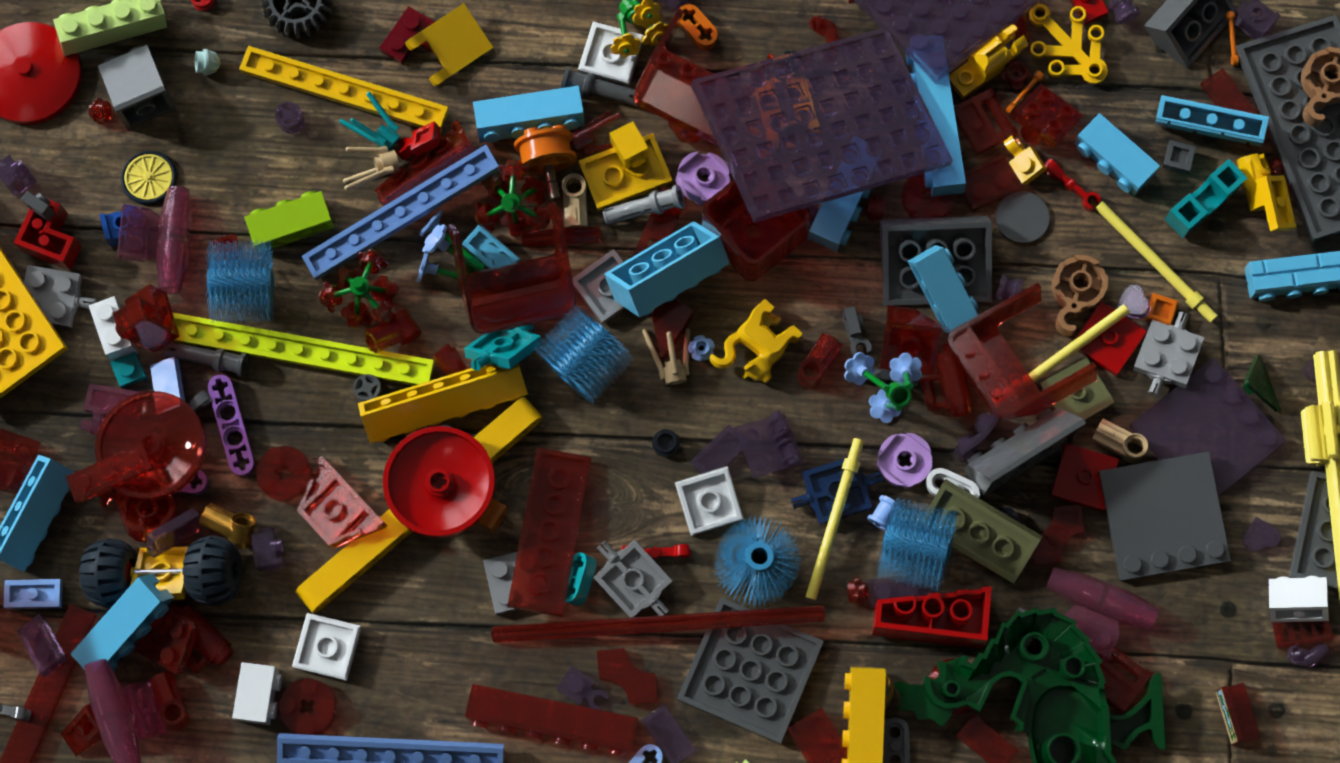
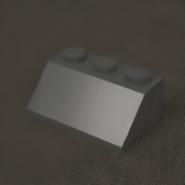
M1166 0L1144 27L1159 48L1183 67L1189 68L1228 24V20L1225 17L1226 13L1234 11L1236 14L1237 10L1231 0Z

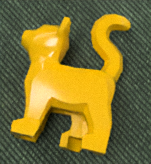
M764 299L753 309L748 320L735 333L728 336L724 342L725 357L719 358L711 354L709 359L717 368H728L734 363L736 358L735 345L741 343L758 356L744 366L745 372L742 378L750 377L754 381L760 380L767 383L772 378V366L782 358L788 344L797 343L802 338L803 333L793 325L781 334L775 335L769 327L777 326L781 318L773 313L770 314L774 306Z

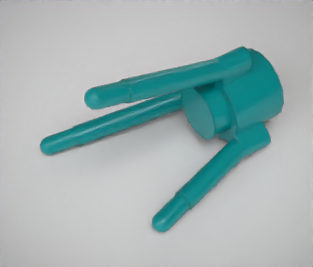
M367 92V97L388 126L385 127L382 124L374 132L354 118H351L350 122L340 119L339 123L372 141L379 147L387 146L388 151H390L401 138V135L397 133L400 127L390 119L372 93Z

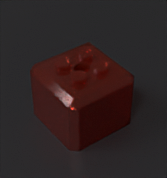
M754 162L703 204L702 226L720 236L730 264L745 281H757L806 240L810 211L764 162ZM750 226H757L762 233L760 236L752 238L748 236L746 230Z

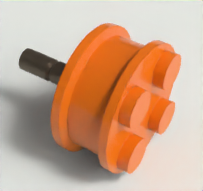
M556 125L546 129L529 128L524 131L523 136L514 142V148L520 153L521 161L518 164L519 171L526 175H545L550 200L560 197L555 172L569 168L577 161V155L571 150L570 142L573 139L572 132L566 129L565 125Z

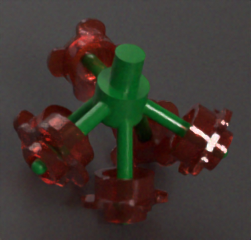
M516 159L507 160L506 165L498 166V170L503 171V174L495 179L488 178L484 182V187L488 190L489 194L487 196L490 203L501 202V205L495 208L489 203L485 205L481 202L476 203V213L474 215L476 223L480 227H486L489 232L495 230L494 224L499 221L498 213L505 210L507 212L505 216L501 217L500 223L510 230L511 236H519L523 229L530 226L533 227L532 233L534 234L540 228L544 230L550 224L551 215L548 213L551 206L547 205L543 208L539 205L546 202L545 192L548 189L547 183L544 180L535 179L533 175H528L525 177L526 183L521 187V194L518 195L515 193L516 181L523 180L524 173L529 172L530 167L522 166L523 162ZM525 199L529 203L536 202L538 205L532 211L522 205V200Z
M368 249L364 253L358 252L357 258L360 260V268L347 269L345 266L340 267L337 271L339 275V283L337 285H330L327 281L323 282V289L319 292V300L324 307L327 306L330 313L335 312V306L342 304L343 295L352 293L355 296V301L349 303L347 307L341 310V315L347 319V325L351 328H356L363 323L371 324L372 326L377 321L382 325L385 322H389L390 318L394 315L391 309L397 304L393 303L392 299L399 291L398 283L389 281L388 277L384 275L380 276L373 285H369L367 281L369 273L377 274L381 267L386 268L388 266V261L383 259L382 254L377 250ZM361 298H366L374 307L369 314L368 307L365 303L361 302Z

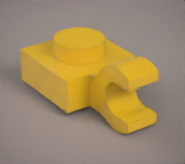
M1013 136L1004 141L1006 148L1015 157L1009 164L1022 184H1029L1047 170L1034 148L1029 146L1025 149L1020 139H1015Z

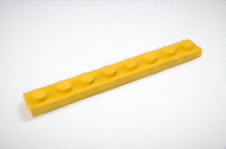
M252 46L247 47L239 68L243 74L381 116L366 95L367 92H371L390 119L418 128L435 121L441 128L440 134L449 112L448 106Z

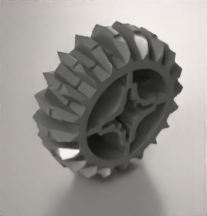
M279 0L261 1V6L265 9L262 13L264 18L268 19V25L270 27L275 26V31L279 34L284 31L285 36L288 38L293 32L298 39L301 37V32H305L310 37V30L314 28L315 31L319 32L320 27L318 24L327 25L325 16H331L332 14L329 7L333 6V0H317L315 8L311 7L309 0H283L285 6L283 7L284 12L282 15L277 12Z

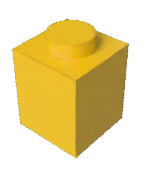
M634 121L609 133L610 142L625 169L630 166H640L649 157L648 147Z

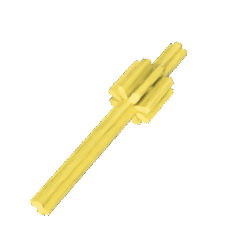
M1332 350L1328 352L1319 351L1313 355L1318 405L1305 407L1301 411L1306 462L1309 465L1323 466L1326 470L1340 600V363L1338 351Z

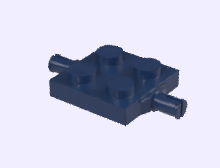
M844 459L803 471L802 476L806 485V494L790 498L793 509L810 505L815 512L818 524L828 523L844 472L842 470ZM859 469L858 473L854 474L841 519L872 509L868 496V486L883 482L880 471L864 476L863 472Z

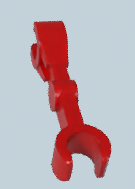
M1048 159L1044 165L1047 170L1043 173L1062 182L1069 191H1073L1083 199V208L1086 211L1092 212L1095 208L1087 200L1092 198L1097 203H1100V195L1096 192H1085L1078 186L1076 181L1065 175L1064 171L1054 160Z
M688 544L644 549L653 559L661 557H690V547Z

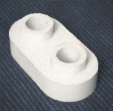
M936 468L927 476L926 488L933 496H936L940 489L935 486L934 481L940 479L944 482L947 479L979 498L980 491L975 482L947 469Z

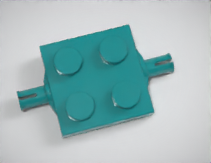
M528 320L516 328L495 325L464 348L465 358L473 360L471 361V367L475 371L476 369L479 371L488 364L499 366L502 369H511L535 351L534 348L536 346L539 348L538 343H541V335L529 333L534 330V324L531 321L528 322Z

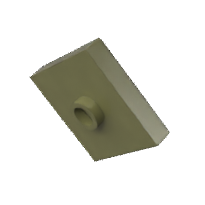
M1087 357L1080 359L1039 383V387L1054 410L1061 408L1083 418L1084 421L1115 403Z

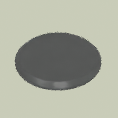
M1019 191L1007 195L1000 202L996 211V223L999 230L1005 237L1014 242H1033L1046 232L1049 225L1050 215L1046 204L1040 197L1030 192Z

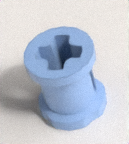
M881 495L879 498L880 503L874 513L867 517V520L877 528L886 531L888 514L889 524L890 517L892 519L891 506L893 514V506L896 512L897 510L893 499Z

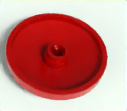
M23 22L0 30V119L17 125H35L60 115L73 102L81 85L82 64L79 54L75 53L64 56L56 29L47 24Z
M447 426L423 428L405 437L391 452L383 473L385 500L396 519L412 532L432 538L455 536L473 527L487 512L495 491V472L491 459L484 447L468 433Z

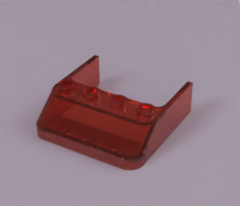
M678 9L653 51L636 85L633 99L639 107L713 144H727L765 79L774 55L769 53L753 84L749 88H742L666 49L678 29L683 10Z
M555 202L549 203L556 250L552 255L473 273H467L460 233L454 224L448 225L462 299L469 324L475 332L487 334L565 316L574 310L576 297L562 212Z
M1039 283L1030 286L956 327L950 332L948 337L950 350L994 416L1001 420L1036 415L1097 381V366L1093 362L1040 392L999 332L998 327L1000 324L1042 301Z

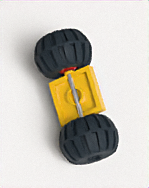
M219 536L200 538L189 547L140 548L138 557L131 545L122 540L107 538L99 540L86 548L80 562L79 579L84 596L95 605L105 608H111L138 577L151 573L160 581L156 588L159 591L168 590L173 595V600L185 599L187 591L188 595L200 604L216 606L230 601L237 595L242 581V561L236 545L230 540Z

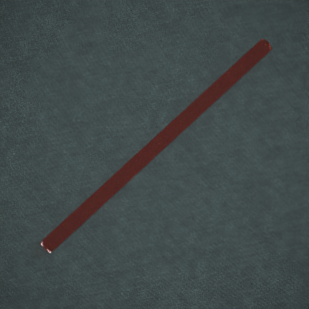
M818 605L492 627L491 638L493 642L499 643L823 622L826 616L824 606Z

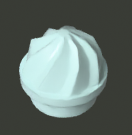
M208 49L196 51V73H203V75L207 76L216 72L221 63L216 52Z

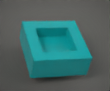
M136 352L110 362L121 389L147 379Z

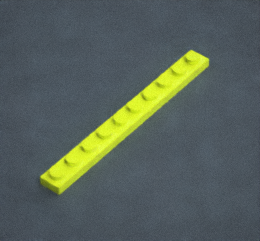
M168 312L162 335L165 341L171 340L177 343L215 350L223 348L231 353H248L249 356L357 376L370 374L379 380L412 386L431 381L435 364L432 359L219 321L218 323L216 320Z

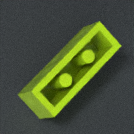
M309 191L302 194L301 198L292 201L289 199L282 200L272 208L266 210L265 208L255 209L250 212V215L244 217L252 242H255V248L257 240V253L259 247L261 249V241L263 252L264 242L265 250L268 251L269 241L271 250L335 228L322 191Z

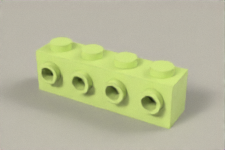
M114 0L107 5L100 7L91 6L84 11L74 14L65 13L59 16V18L53 19L64 56L167 28L165 13L160 0Z

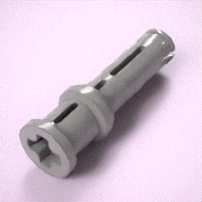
M678 184L674 185L672 189L662 192L655 190L648 197L604 208L603 217L606 224L611 225L654 212V214L660 215L664 213V210L675 207L679 209L684 208V194Z

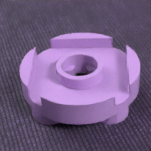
M693 152L685 156L681 161L675 182L681 187L683 194L687 198L695 201L698 205L706 206L708 203L715 202L725 195L730 184V171L725 161L716 154L708 152L706 155ZM697 174H707L709 176L707 182L701 181Z
M895 434L887 438L881 445L878 452L877 467L882 474L881 476L889 484L903 489H910L921 484L932 469L931 449L928 443L916 434ZM907 454L910 455L912 465L900 466V460L897 457L899 455L903 457Z

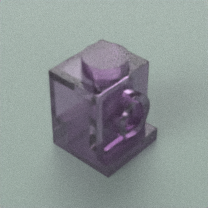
M1245 0L1236 10L1238 16L1234 24L1252 39L1256 40L1264 37L1274 27L1281 15L1278 12L1274 13L1259 0H1252L1251 2Z
M8 155L0 161V179L15 197L37 182L20 159L15 162Z
M274 527L262 528L258 530L257 534H251L255 567L260 572L287 567V562L283 557H280V555L284 554L283 540L278 538Z

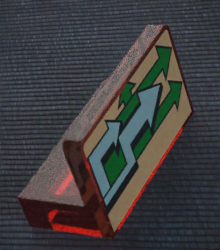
M1245 684L1224 686L1217 689L1215 694L1231 746L1261 738Z

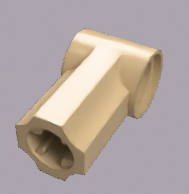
M572 173L567 175L562 181L564 229L582 230L588 228L587 188L584 178L579 174ZM577 183L582 188L578 193L574 194L568 192V186Z
M1102 419L1091 440L1122 456L1123 460L1131 464L1141 462L1148 449V441L1143 435L1131 433L1105 419ZM1137 444L1140 446L1141 452L1138 454L1131 453L1127 445Z

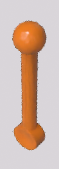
M1228 11L1225 17L1229 22L1231 65L1237 66L1239 58L1235 48L1234 28L1236 14L1234 11Z
M1041 71L1034 73V78L1006 108L1005 111L1008 114H1011L1018 103L1038 81L1043 80L1044 75Z

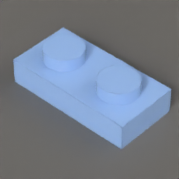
M5 580L4 608H62L63 580Z

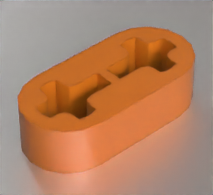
M685 4L681 6L677 12L679 27L700 49L709 50L713 48L718 40L715 26L695 5ZM685 13L689 16L694 14L693 20L695 25L689 19L684 21ZM699 29H701L704 32V34L711 33V40L708 41L706 38L701 40V32L699 31Z

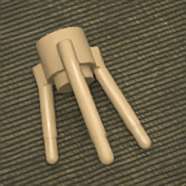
M387 146L378 148L346 147L347 152L378 154L377 157H373L375 168L343 179L345 184L352 182L344 187L346 191L381 176L399 171L395 150L388 151Z
M643 329L642 333L659 370L660 380L665 379L666 385L687 382L686 376L690 375L688 366L690 329H685L683 364H681V360H676L672 333L670 331L666 333L670 361L665 362V367H663L647 329Z

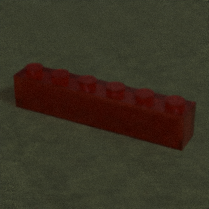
M472 684L465 718L471 721L470 725L487 729L489 724L498 726L499 732L513 735L515 730L526 732L525 737L542 740L543 736L554 738L553 743L570 746V741L581 744V749L597 752L598 747L609 749L608 754L618 757H625L626 753L632 754L639 719L632 716Z

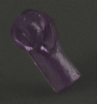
M1320 642L1311 650L1299 648V645H1292L1288 649L1287 658L1294 665L1310 668L1327 656L1330 650L1323 642Z

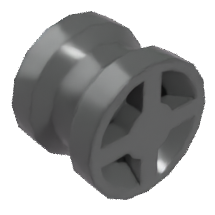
M361 375L354 382V393L360 402L383 396V388L379 380L373 375Z

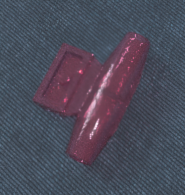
M182 186L168 187L160 216L150 208L126 204L121 208L117 258L143 263L156 258L158 288L160 292L165 294H178L181 292L189 263L192 228L189 189Z
M1053 568L1046 586L1047 589L1074 605L1066 612L1065 616L1077 621L1075 625L1091 639L1089 643L1098 656L1108 661L1120 634L1118 623L1152 630L1160 610L1130 591L1090 575L1061 568Z
M106 659L96 660L85 665L89 701L103 744L114 763H141L138 739L139 741L148 740L167 734L150 681L128 684L122 688Z

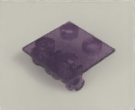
M781 411L771 413V417L735 427L753 478L803 464L784 413L781 414Z

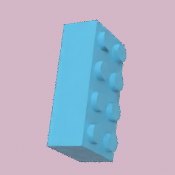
M693 221L604 273L614 300L638 317L652 313L661 304L674 300L678 294L686 289L697 286L700 281L708 276L719 273L730 262L720 236Z

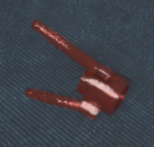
M609 110L587 123L585 127L575 129L576 131L572 132V140L577 152L584 150L585 154L588 155L593 152L613 148L612 144L592 146L596 142L593 132L619 119L621 114L616 113L609 117L612 114Z

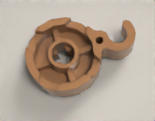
M1326 47L1324 50L1313 53L1301 71L1300 81L1303 90L1311 98L1304 108L1302 116L1304 121L1312 127H1319L1325 119L1324 114H1318L1314 109L1323 110L1327 105L1340 103V48ZM1327 72L1333 74L1331 78L1335 79H1329L1325 75Z
M1074 255V257L1066 259L1059 264L1052 278V293L1055 300L1063 307L1055 320V327L1063 336H1072L1076 330V326L1067 324L1064 318H1075L1079 313L1092 310L1101 302L1108 289V275L1105 274L1098 260L1088 255ZM1081 279L1086 287L1078 288L1074 283Z

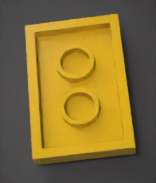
M653 133L642 137L648 147L649 157L640 166H630L625 169L614 148L578 161L597 211L673 183Z

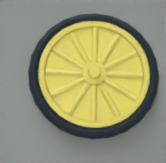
M143 151L135 154L126 162L121 172V186L124 193L134 202L146 205L156 204L166 199L174 190L177 181L174 163L169 157L157 151Z

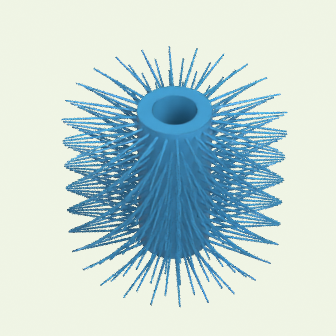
M252 240L249 258L247 243L245 253L244 243L243 251L240 243L239 254V241L237 251L235 241V255L233 256V241L232 254L230 243L228 261V246L227 253L225 246V254H223L222 244V253L220 251L218 254L217 241V253L215 255L216 242L215 245L212 242V253L207 270L206 285L207 293L212 302L213 320L214 311L216 313L218 309V323L220 310L221 322V303L223 322L226 303V317L228 310V319L232 304V320V312L234 318L235 304L237 303L236 322L238 312V320L240 321L239 302L241 306V323L244 304L246 322L249 305V320L250 312L253 318L254 309V321L255 314H257L258 322L259 307V322L261 312L263 321L262 303L265 305L264 322L266 311L267 319L269 311L271 320L275 278L270 241L267 257L265 242L262 257V241L261 249L260 247L258 249V257L256 254L257 240L255 250V242H253L254 259L252 255ZM209 300L210 316H211V304H210V300Z
M576 312L579 318L577 319L573 315V319L577 323L575 324L573 321L568 320L572 327L570 328L565 323V327L568 330L560 328L564 335L562 336L557 331L558 336L553 339L555 344L552 346L548 342L552 347L551 351L549 352L543 346L548 353L546 355L540 351L539 353L546 360L545 362L552 366V371L565 384L567 383L570 387L572 386L582 396L589 395L593 399L589 391L591 390L595 394L596 391L592 387L600 389L596 382L598 381L602 385L603 382L600 379L604 378L607 380L603 377L605 376L603 373L605 372L610 377L609 372L611 370L614 371L612 366L614 365L618 368L616 365L621 362L618 359L621 357L625 359L623 357L625 354L622 352L624 347L621 348V345L617 343L618 341L614 339V336L599 324L597 320L595 322L588 314L585 316Z
M895 504L897 512L893 506V514L891 506L892 519L890 517L889 524L888 514V526H886L882 543L881 562L884 566L882 564L881 566L883 570L884 567L885 570L887 567L889 574L891 571L892 576V570L894 574L895 571L896 574L898 571L900 578L902 575L903 580V574L905 578L906 575L907 578L909 575L910 579L911 574L913 582L915 578L917 583L915 574L918 582L920 578L923 579V583L925 579L928 582L932 580L934 586L936 584L938 589L937 584L940 587V583L937 581L936 576L941 584L942 580L939 577H942L944 583L943 572L945 574V566L947 569V564L949 565L953 547V531L955 528L954 524L956 525L952 518V514L950 517L952 520L950 521L947 514L945 516L944 511V517L941 513L946 524L944 525L943 520L940 518V513L938 516L936 512V518L935 513L933 516L932 511V516L930 515L929 509L928 512L926 510L929 516H926L924 509L922 512L920 507V513L918 508V512L922 517L921 520L917 509L915 512L913 508V513L912 509L910 512L908 507L909 512L907 509L906 512L905 509L903 512L901 505L900 509L899 506L897 509Z
M766 517L762 529L761 518L760 523L758 521L757 525L756 518L747 527L742 524L740 527L741 534L737 532L738 529L736 528V536L732 535L731 538L727 536V540L723 541L725 543L720 544L724 546L722 547L724 549L719 550L722 552H718L721 554H717L720 556L716 557L722 558L716 559L722 560H715L727 561L715 562L725 563L715 565L727 566L723 567L726 569H722L719 573L725 579L723 583L726 582L727 588L729 587L727 592L732 588V594L740 585L734 599L747 581L746 588L750 580L744 602L751 586L749 604L754 592L753 607L756 604L757 595L758 600L761 598L763 600L769 593V599L772 598L771 600H773L774 589L777 590L775 595L779 598L778 586L780 588L784 585L788 587L785 583L792 580L793 575L791 574H794L790 570H794L791 568L799 567L793 565H799L794 563L800 562L787 561L801 560H788L785 558L802 559L796 558L800 554H792L793 551H797L794 549L798 548L791 546L790 536L786 538L788 532L786 535L785 533L782 535L785 527L775 537L781 523L768 541L767 538L765 542L770 525L769 522L763 538ZM752 559H759L763 564H756Z

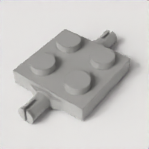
M27 265L24 283L52 325L72 328L74 316L79 307L89 309V305L97 303L95 298L81 297L80 287L83 275Z
M1179 312L1174 325H1167L1155 320L1151 321L1133 371L1147 375L1153 380L1148 391L1150 396L1153 395L1156 388L1154 397L1158 398L1163 384H1173L1185 389L1187 387L1205 338L1190 333L1185 329L1190 317L1187 313H1185L1182 320L1184 312Z
M635 539L624 549L617 552L604 540L602 545L609 552L601 544L597 549L607 558V562L604 568L593 578L631 619L641 609L649 606L653 608L660 618L663 617L664 613L657 606L665 613L669 609L659 600V596L662 590L672 582V579Z

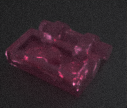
M89 383L83 410L93 413L92 421L82 419L80 429L90 431L93 435L100 436L103 433L114 435L116 439L124 440L125 437L135 439L137 428L127 427L128 419L139 421L145 394L138 391ZM104 415L117 417L116 425L103 423Z

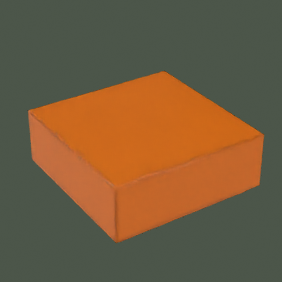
M1152 293L1144 320L1148 322L1155 320L1172 325L1179 301Z

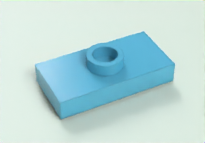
M480 223L462 243L502 280L521 260Z

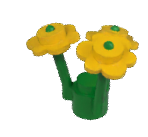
M622 0L619 5L621 13L616 16L620 23L621 38L616 37L613 39V45L610 48L611 52L616 55L619 54L621 58H626L630 55H637L640 51V40L627 33L625 22L648 28L642 39L644 45L650 44L655 46L660 44L667 37L668 33L666 31L669 29L667 24H663L660 21V5L654 3L653 0H643L642 3L638 0Z

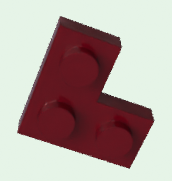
M408 6L379 47L380 52L403 64L411 53L405 42L433 24L434 21ZM426 41L419 45L434 54Z

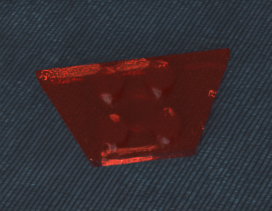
M320 456L317 461L319 468L314 479H310L307 484L306 494L301 499L297 508L298 513L333 549L385 529L388 525L324 457Z

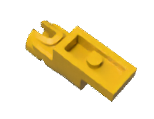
M1011 24L999 33L998 36L988 41L982 48L969 56L968 62L949 75L950 86L962 100L1002 72L1005 65L1028 46L1024 35L1014 41L1009 50L1005 46L1016 37L1014 32L1018 28L1015 25Z
M1258 153L1251 154L1236 160L1238 168L1247 177L1243 186L1250 211H1266L1270 231H1286L1296 228L1285 176H1271V170L1264 153L1260 155Z

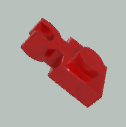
M434 121L413 131L412 137H405L397 142L401 149L397 150L396 154L402 160H405L413 153L418 156L432 151L439 146L441 128Z

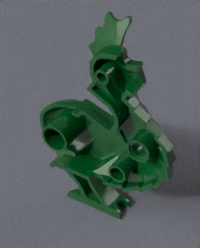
M1034 608L1023 613L1018 610L1007 623L1003 622L996 638L990 640L984 653H979L972 664L968 662V656L965 655L948 662L938 661L937 668L939 673L936 679L924 676L923 684L921 685L908 684L901 681L894 684V687L901 694V700L897 706L899 711H913L918 721L932 719L938 726H943L952 715L954 709L966 705L980 712L993 684L997 680L1005 678L1013 680L1020 686V690L1010 719L1016 723L1015 733H1027L1032 763H1116L1115 758L1111 754V746L1120 751L1127 750L1134 738L1145 730L1150 733L1157 748L1161 750L1166 749L1161 673H1157L1147 680L1144 696L1127 713L1120 716L1109 713L1104 686L1106 681L1099 665L1103 661L1090 645L1091 639L1075 625L1077 621L1057 613L1056 608L1044 610ZM1029 640L1038 643L1040 650L1037 655L1030 654L1027 651L1026 644Z

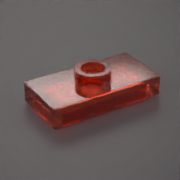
M975 714L955 736L987 763H1009L1018 752L1015 747Z

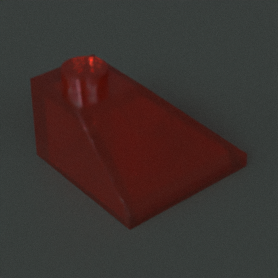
M888 305L880 368L891 370L890 361L893 358H899L902 353H909L912 358L917 357L921 360L922 367L920 370L922 374L934 375L942 325L915 308Z

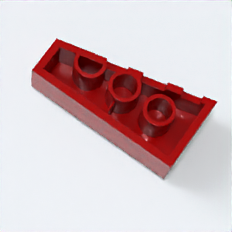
M992 586L976 590H957L956 592L942 594L940 592L929 593L925 596L879 599L874 608L872 636L983 649L988 639Z

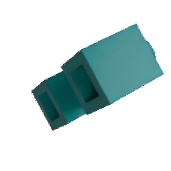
M1228 159L1209 175L1208 179L1194 193H1189L1176 204L1164 220L1184 239L1241 189L1247 177Z

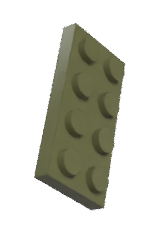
M947 479L941 485L928 508L931 516V511L933 513V510L936 518V512L938 516L940 513V518L943 520L944 525L946 524L941 513L944 517V511L945 516L947 514L950 521L952 520L950 519L952 514V518L956 525L954 524L953 548L1013 584L1043 537Z

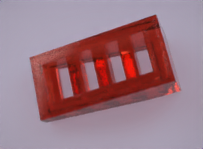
M1330 616L1329 621H1321L1324 635L1318 636L1316 621H1310L1313 637H1307L1304 622H1272L1277 648L1334 640ZM1293 623L1299 624L1301 639H1295ZM1287 624L1290 640L1284 641L1281 625Z

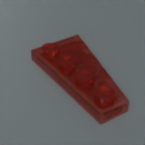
M458 119L450 124L453 128L445 136L440 134L439 146L432 151L418 156L414 155L408 168L400 167L399 171L393 173L375 189L378 199L383 206L475 150Z

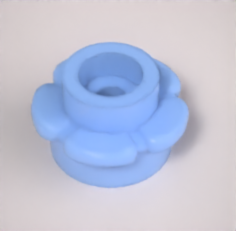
M704 335L694 337V340L688 345V351L696 361L709 360L710 355L714 354V342ZM703 346L704 350H699V347Z

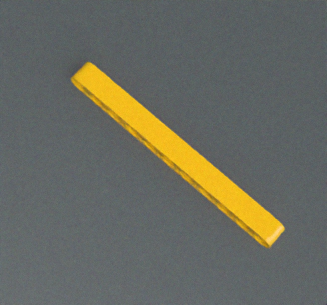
M524 396L513 403L474 438L484 447L491 462L494 463L541 422L543 416ZM389 509L296 589L295 593L313 614L317 613L412 533V531L403 526Z

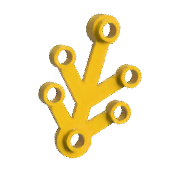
M1034 5L1029 12L1031 24L1036 27L1044 26L1062 46L1045 45L1042 41H1035L1030 48L1032 57L1036 59L1043 58L1044 56L1073 57L1080 65H1064L1060 60H1053L1048 67L1049 74L1055 78L1062 75L1082 76L1087 83H1101L1108 73L1106 63L1100 59L1101 40L1104 36V29L1100 25H1093L1089 28L1088 39L1091 41L1090 56L1088 57L1082 50V27L1086 17V11L1083 7L1075 6L1070 11L1069 17L1072 22L1070 38L1050 17L1051 12L1046 5ZM1038 10L1044 11L1045 15L1043 17H1037L1035 15V12ZM1079 11L1083 16L1080 19H1076L1073 13ZM1098 30L1101 35L1096 38L1091 35V32ZM1036 46H1040L1043 48V52L1037 54L1033 49ZM1054 65H1059L1061 71L1053 72L1051 68ZM1090 67H1098L1099 72L1097 74L1091 73Z

